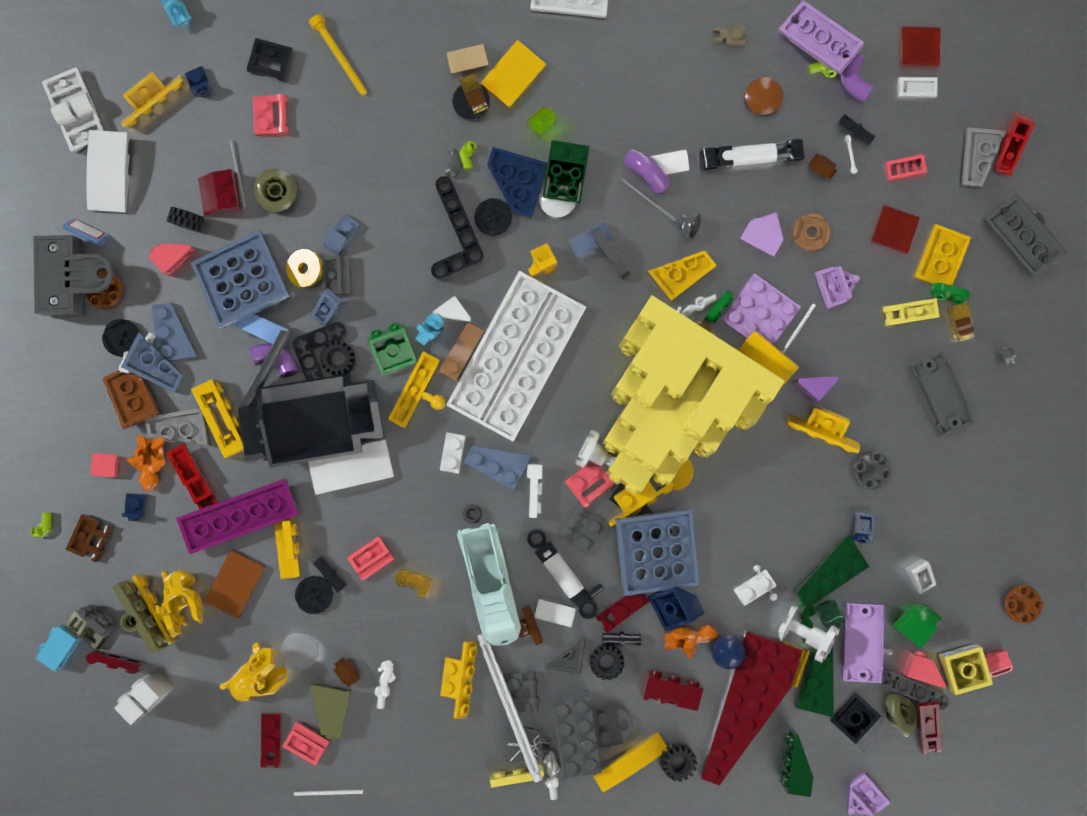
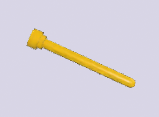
M321 13L316 14L309 19L312 29L320 32L361 95H365L367 93L366 88L325 28V19Z

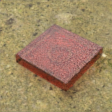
M903 26L901 28L900 66L939 67L941 27Z
M883 205L870 242L908 254L920 217Z

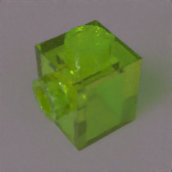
M543 106L527 120V126L540 139L557 124V115L551 108L547 109Z

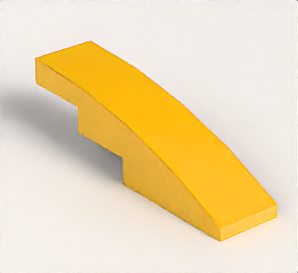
M658 732L625 751V754L601 769L602 773L593 774V777L604 793L662 755L663 750L667 751V746Z

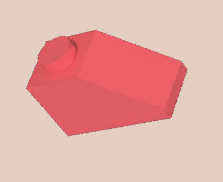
M161 244L151 249V254L148 258L163 274L169 275L196 249L185 244Z
M917 650L916 654L909 652L903 674L907 677L945 688L946 684L933 660L927 657L928 654Z

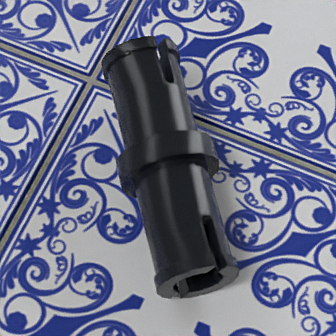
M846 114L837 123L849 131L852 137L856 136L867 146L876 137L863 128V124L855 122Z
M323 556L313 563L324 576L323 579L327 580L337 593L347 586L337 575L336 569H332Z
M624 631L619 633L602 632V645H619V647H624V645L641 646V633L628 634L624 633Z

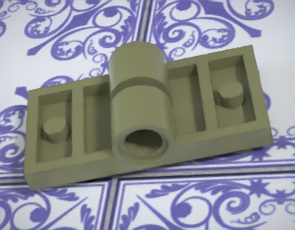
M130 580L114 585L112 589L127 612L120 620L123 630L127 632L137 630L152 655L169 646L163 633L157 627L158 624L153 615H150L146 602L137 594V586L130 582Z

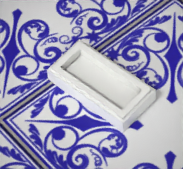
M938 77L898 78V98H936L938 96Z
M539 598L534 618L571 627L576 608Z

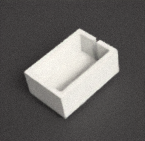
M158 671L154 674L149 673L141 679L139 678L131 686L132 690L130 689L127 693L125 692L117 700L119 704L114 709L132 725L147 715L174 687Z

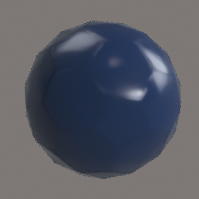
M720 636L712 645V659L720 668L727 670L735 669L745 659V646L736 636Z

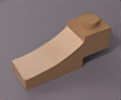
M467 322L439 372L457 381L482 338L484 331Z

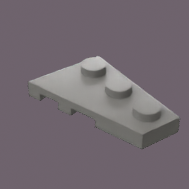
M969 127L966 129L961 186H983L1006 131Z
M200 408L156 415L145 420L149 437H163L168 440L209 446L205 417Z

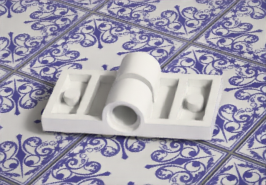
M75 67L42 81L52 106V115L60 125L70 151L74 153L88 147L89 130H105L79 68Z

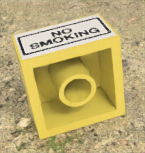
M972 644L938 654L949 692L954 695L993 685L981 646Z

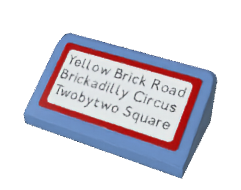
M76 218L63 225V229L98 246H103L108 237L106 232Z

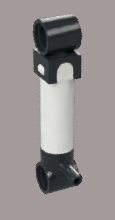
M803 139L732 147V145L718 148L711 147L698 150L700 170L732 168V166L781 161L797 162L805 159Z
M541 529L531 530L528 534L527 542L532 548L537 549L535 551L537 557L551 573L580 615L585 619L594 618L597 615L598 606L593 597L604 590L602 584L599 583L590 591H587L551 540L546 542L545 532ZM535 533L542 536V541L539 544H535L531 540L532 535ZM585 604L593 605L594 609L591 613L583 611Z

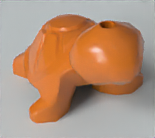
M139 435L136 437L138 445L134 452V458L128 457L127 461L141 471L138 482L142 489L148 492L158 485L159 477L156 472L166 463L163 460V444L165 440L163 437L145 439Z
M710 625L703 626L700 631L684 626L677 627L670 633L665 634L664 640L666 643L664 644V649H684L683 652L687 654L686 658L691 659L695 654L697 643H708L717 640L719 634L716 628Z

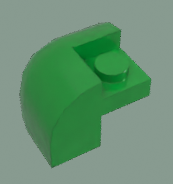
M913 602L901 608L904 613L892 626L921 649L938 629L935 625L938 620H942V617L930 607L922 603Z

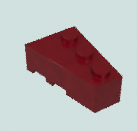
M654 669L651 672L646 671L640 692L643 700L648 701L651 698L658 700L661 704L669 703L676 707L698 711L704 690L700 682L692 679L686 682L681 680L680 676L670 674V677L662 675L663 672Z

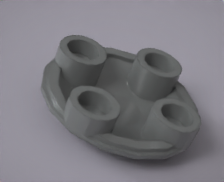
M869 451L863 453L854 464L853 473L855 480L866 489L880 488L892 477L890 463L880 452Z

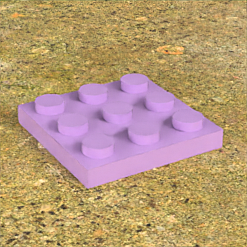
M754 273L723 315L721 321L746 339L756 330L774 345L801 306Z

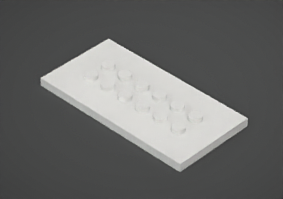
M519 271L446 405L514 442L581 319L586 306Z

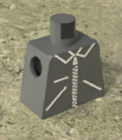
M509 722L506 763L525 761ZM523 725L537 760L538 750L550 751V739H540L539 729Z

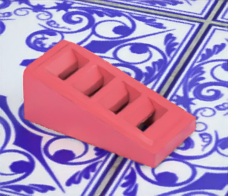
M924 154L886 162L889 181L928 173ZM916 160H919L921 170L917 171ZM911 161L913 172H909L907 162ZM900 163H904L905 173L901 174ZM896 164L898 175L893 174L892 165Z

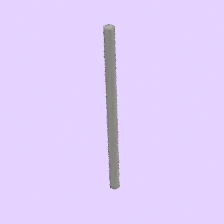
M230 141L243 209H246L234 141Z
M624 177L622 178V182H624L626 185L632 188L635 192L641 195L644 199L650 202L653 206L659 209L671 220H673L674 222L677 221V219L673 215H671L664 208L658 205L655 201H653L651 198L645 195L642 191L636 188Z

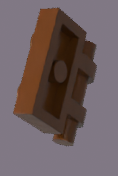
M81 514L65 550L81 557H85L89 551L92 553L90 560L97 562L99 556L103 555L104 545L110 539V532L113 527L105 524L102 531L98 529L100 521ZM94 536L100 537L96 546L91 545Z

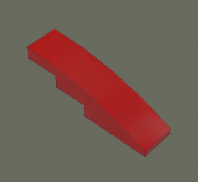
M184 443L167 452L183 486L187 488L194 504H197L199 510L219 503L204 474Z

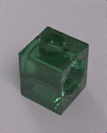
M829 599L814 607L824 628L827 630L832 625L840 628L842 626L841 623L845 622L836 601L833 599Z

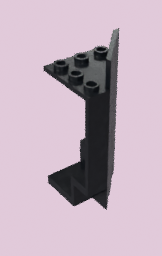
M350 373L257 388L258 396H254L256 405L238 407L245 460L264 458V461L268 460L269 468L362 453L361 441L384 438L374 380L351 383Z

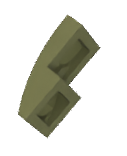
M74 611L64 627L77 638L85 640L94 649H99L110 633L100 636L86 625L87 622L79 617L78 611Z

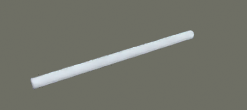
M812 304L782 350L784 354L816 306L815 304Z
M363 790L294 792V796L363 794Z

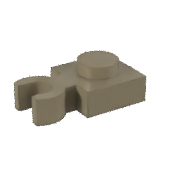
M727 25L726 30L720 27L713 28L714 33L720 34L719 38H713V43H720L722 40H726V46H745L746 25Z

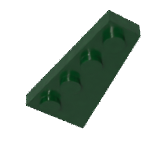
M849 534L842 539L840 544L821 562L814 573L795 591L805 609H808L870 567Z
M810 646V653L805 664L795 707L834 718L833 646L827 657L823 659V663L815 660L818 650Z

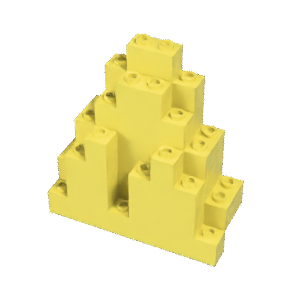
M651 295L618 346L623 354L634 358L610 394L615 402L621 405L625 404L626 406L602 442L607 451L618 454L606 472L609 475L608 478L617 484L619 482L626 486L625 489L632 494H640L651 476L654 477V481L658 484L669 485L693 449L698 456L708 458L716 452L725 435L734 425L741 430H748L755 425L766 406L775 398L784 380Z

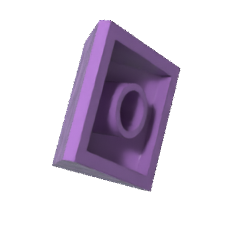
M838 376L800 378L792 380V384L812 402L820 401L838 381Z

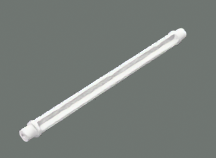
M481 634L477 636L480 642L479 646L505 707L530 776L533 777L536 783L543 780L540 773L541 769L531 748L492 646Z

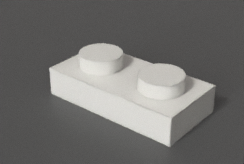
M446 433L440 466L441 471L459 474L466 436Z
M764 569L735 587L734 591L745 606L776 587L777 584L768 570Z

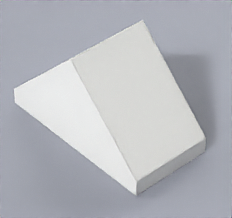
M455 296L433 311V313L439 314L442 319L469 323L472 320Z
M920 559L905 568L919 594L937 585L928 561Z

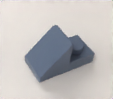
M344 214L334 229L330 228L323 246L339 256L361 225Z
M327 288L322 293L311 316L323 326L328 325L343 307L342 300Z

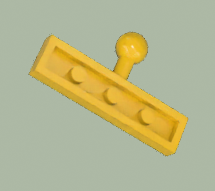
M422 352L388 420L406 428L421 398L430 402L432 408L440 410L445 406L446 401L442 395L433 396L425 391L440 363L439 359Z

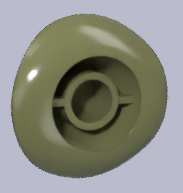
M265 170L256 178L254 183L255 199L268 212L276 213L287 209L292 205L297 195L298 187L295 179L284 170Z
M898 693L890 694L886 699L888 707L886 717L890 721L891 726L898 727L904 737H909L917 727L918 715L916 707L909 697Z

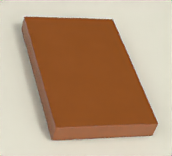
M119 370L102 378L122 429L126 430L159 414L146 379L132 372L124 373Z
M230 550L204 602L239 619L265 566L234 550Z

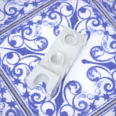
M527 464V478L531 479L529 518H537V514H541V502H538V494L542 495V483H538V479H542V465Z

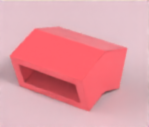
M93 453L91 476L116 477L120 458L114 454Z
M1002 649L985 655L991 678L1012 671L1013 665L1006 650Z

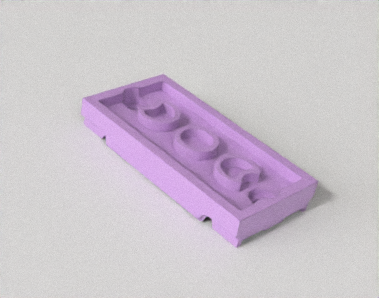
M804 0L779 28V32L793 44L840 75L864 46L862 40Z
M845 603L843 681L883 683L885 605ZM864 608L868 610L866 614L862 612ZM865 673L866 677L862 678L860 674Z

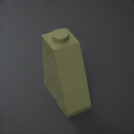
M314 682L311 685V693L321 735H326L327 739L337 740V738H341L343 735L352 689Z

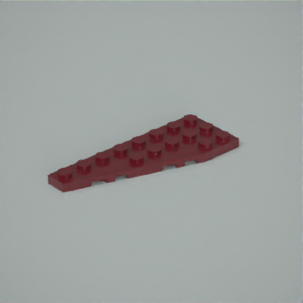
M747 631L743 642L745 646V659L741 665L735 668L702 774V780L721 785L791 689L802 656V649Z

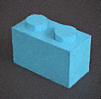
M64 624L57 627L54 626L48 634L49 639L46 643L43 642L37 650L39 654L35 658L54 672L61 669L81 639L66 629Z

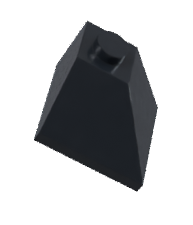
M855 693L830 721L865 752L878 738L883 716Z

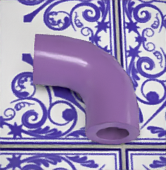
M857 54L844 69L840 77L845 90L854 98L865 102L873 85L860 77L859 69L864 58Z
M634 149L627 152L624 158L625 165L639 173L655 193H662L668 189L670 185L669 179L650 157Z
M260 344L249 348L255 366L264 362L273 344ZM284 349L275 364L281 378L292 376L298 372L291 354Z

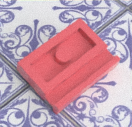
M380 536L347 557L362 581L395 559Z
M297 721L282 747L316 766L330 739Z

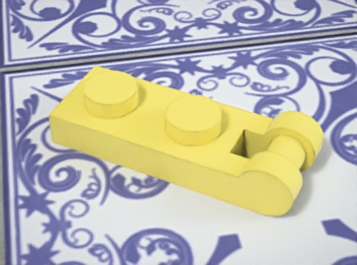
M937 298L882 307L883 313L886 315L885 326L940 317ZM893 311H898L899 318L894 319Z
M538 764L541 769V776L543 777L544 768L541 764ZM521 767L512 770L513 772L505 773V771L493 773L494 775L490 777L491 788L533 781L534 779L530 776L528 769L524 770Z

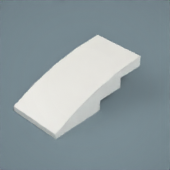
M89 130L87 149L88 211L126 213L130 180V175H128L130 157L128 154L129 134L127 132Z
M386 440L363 444L362 453L308 461L315 495L394 477Z

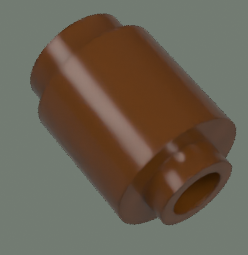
M816 153L808 164L811 171L824 180L827 178L832 179L837 172L835 168L837 164L823 154L819 155Z
M342 657L334 663L335 668L333 671L347 687H350L360 679L358 670L349 658L345 660Z

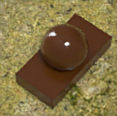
M530 606L522 607L525 619L519 620L521 629L518 637L527 638L532 634L536 646L542 644L543 638Z

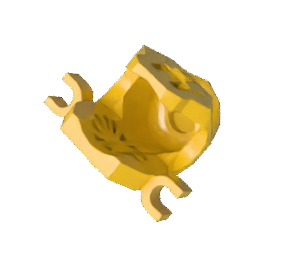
M179 570L168 575L166 571H163L161 576L164 582V601L161 604L162 607L159 605L155 606L156 613L162 615L167 630L176 636L181 634V624L187 625L186 618L180 616V612L184 607L190 606L191 615L199 624L203 623L204 609L200 595L195 590L190 589L195 584V578L191 573Z
M259 641L252 645L254 654L251 655L249 661L241 666L240 670L229 681L220 684V689L229 688L231 695L240 702L253 700L254 696L275 694L278 688L285 684L288 679V670L281 666L278 669H273L275 667L273 661L275 651L272 648L266 647L261 649Z

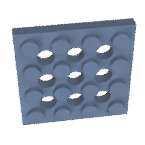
M260 230L191 262L216 325L220 330L290 297ZM248 252H255V256L252 259H246ZM236 259L238 261L237 265L232 268L229 267L230 261ZM220 268V273L212 276L213 269ZM255 268H262V272L259 275H253ZM243 275L245 277L244 281L237 284V277ZM221 284H227L225 291H218ZM269 284L268 290L265 292L260 291L261 285ZM251 292V297L248 300H243L244 293ZM234 300V305L231 308L225 307L227 301Z
M692 509L615 519L624 596L663 591L675 586L683 588L699 585ZM676 525L679 527V532L672 536L670 528ZM659 528V537L652 538L651 531ZM635 531H640L642 534L638 541L632 539V534ZM676 544L680 545V552L672 554V547ZM656 547L662 548V554L659 557L653 556V550ZM637 550H642L644 553L643 557L636 560L634 553ZM681 563L683 566L682 571L674 573V566ZM658 566H663L664 573L656 576L655 569ZM639 569H644L645 576L641 579L637 578L636 572Z

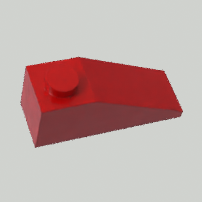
M1014 111L1006 128L993 171L1012 176L1035 126L1033 117Z

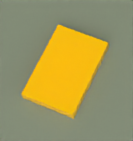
M517 40L482 80L481 85L510 109L546 67V63Z
M934 224L914 278L929 284L945 283L953 286L971 237Z
M756 330L737 349L783 379V385L799 368L795 362Z

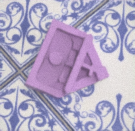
M777 212L753 218L748 223L740 239L774 257L784 240Z
M833 266L814 273L827 309L846 303L848 299H851L852 291L860 278L843 270L840 266Z
M865 771L850 783L848 814L854 815L855 813L873 816V814H877L891 803L890 799Z

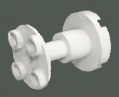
M591 430L590 435L592 437L587 436L578 454L581 460H576V465L583 468L587 461L590 460L600 466L603 463L611 466L616 456L608 453L604 448L605 446L597 443L600 434Z
M792 606L787 615V623L783 622L779 628L778 637L783 641L788 632L792 631L805 638L806 644L818 650L815 660L823 663V659L827 657L835 642L833 638L835 635L838 636L840 629L833 625L827 633L815 626L810 629L795 620L800 607Z

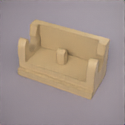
M484 44L446 53L451 74L488 65Z

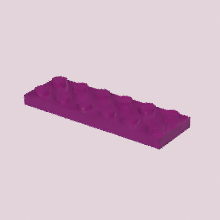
M285 478L176 518L187 550L189 554L297 516L299 511L288 481Z

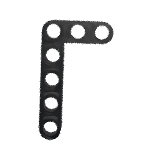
M447 176L439 177L436 180L435 186L463 251L432 265L431 274L438 281L446 280L476 267L484 260L483 251L451 179ZM448 182L450 186L447 190L443 191L439 188L441 183ZM451 199L457 201V205L454 208L447 206L448 201ZM463 217L465 222L459 226L455 224V219ZM465 234L473 236L470 243L462 241ZM474 251L481 254L480 258L476 261L470 259V254ZM461 259L463 265L460 268H454L452 265L454 260ZM444 267V275L437 276L435 274L436 268Z

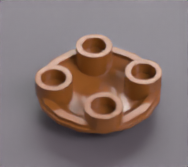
M768 77L757 78L746 89V103L754 114L768 115L775 112L781 106L783 91L774 79Z
M100 271L99 277L101 279L105 278L108 272ZM114 274L113 281L107 289L99 293H88L86 297L92 306L108 309L115 306L120 300L123 293L122 283Z
M1021 585L1014 587L1008 592L1005 597L1004 606L1010 619L1017 623L1029 624L1039 616L1044 608V602L1036 590L1030 586Z

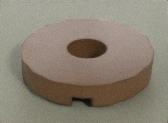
M808 213L801 216L795 222L792 228V237L799 248L805 251H817L828 243L831 237V228L823 216L817 213ZM807 228H815L816 236L809 237L807 235Z

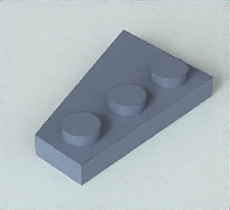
M173 303L152 305L157 351L167 361L198 357Z
M140 333L134 339L121 365V368L174 393L183 377Z
M472 446L463 463L514 490L532 456Z

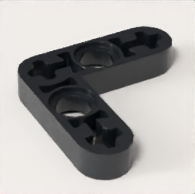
M334 322L295 338L293 348L306 380L314 379L312 373L308 375L307 371H313L316 368L318 371L314 372L315 376L324 377L314 350L327 345L328 342L343 339L347 334L345 325L340 322ZM336 326L343 329L340 332V336L337 334L330 335L332 337L331 340H329V335L325 331L329 329V332H333ZM321 332L325 335V340L322 343H317L315 335ZM300 340L307 342L305 350L306 352L311 351V354H305L301 357L300 354L304 353L303 349L297 346L300 344ZM307 357H311L314 360V365L311 368H307L304 365V360Z

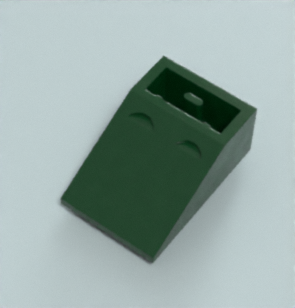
M551 140L543 198L581 204L590 146Z
M789 728V733L785 735L787 748L786 752H783L782 755L784 769L780 771L779 783H781L787 794L811 797L814 777L799 735L793 728Z

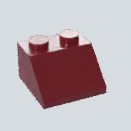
M232 169L211 172L198 178L204 216L242 210L236 172Z

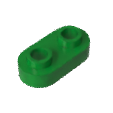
M934 283L931 287V295L938 300H949L957 305H963L969 301L970 292L964 288L945 283Z
M727 289L705 316L704 320L709 324L712 321L716 323L722 315L720 313L721 309L724 306L728 308L734 300L732 298L733 293Z

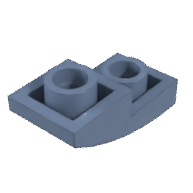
M605 222L568 240L576 258L599 248L592 237V234L599 229L604 233L609 242L613 240Z

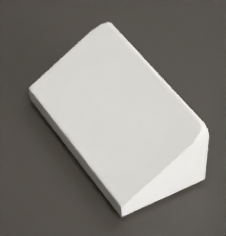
M687 149L649 156L666 175L689 171Z

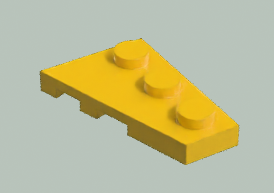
M702 251L647 272L669 300L672 301L717 265L706 251Z

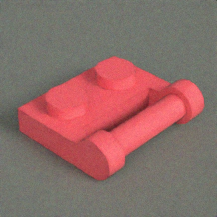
M288 95L253 96L254 134L256 136L289 134L286 120ZM274 103H278L279 127L274 128Z
M592 461L565 481L585 509L608 489L611 488L612 490L616 487L614 482L608 478L609 476L602 466ZM603 478L605 480L604 484L585 498L582 496L581 493L599 479Z

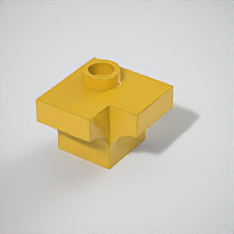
M548 243L530 251L533 265L528 269V272L532 278L541 273L547 275L555 271L554 267L557 266V260Z

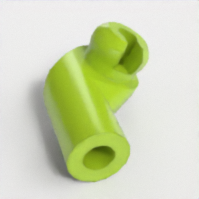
M820 62L808 65L810 74L821 72L828 78H834L837 75V72Z
M473 141L466 142L459 152L464 170L473 167L470 159L476 149V143Z
M52 512L42 513L41 524L31 529L32 537L42 538L51 530Z

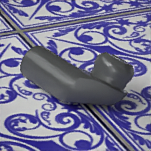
M452 149L448 151L451 162L444 170L447 177L456 176L462 167L457 149Z

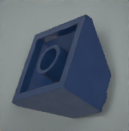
M678 586L648 597L665 631L692 623L705 613L697 596Z

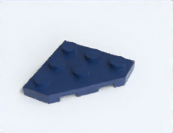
M492 147L487 166L514 214L532 219L548 163Z

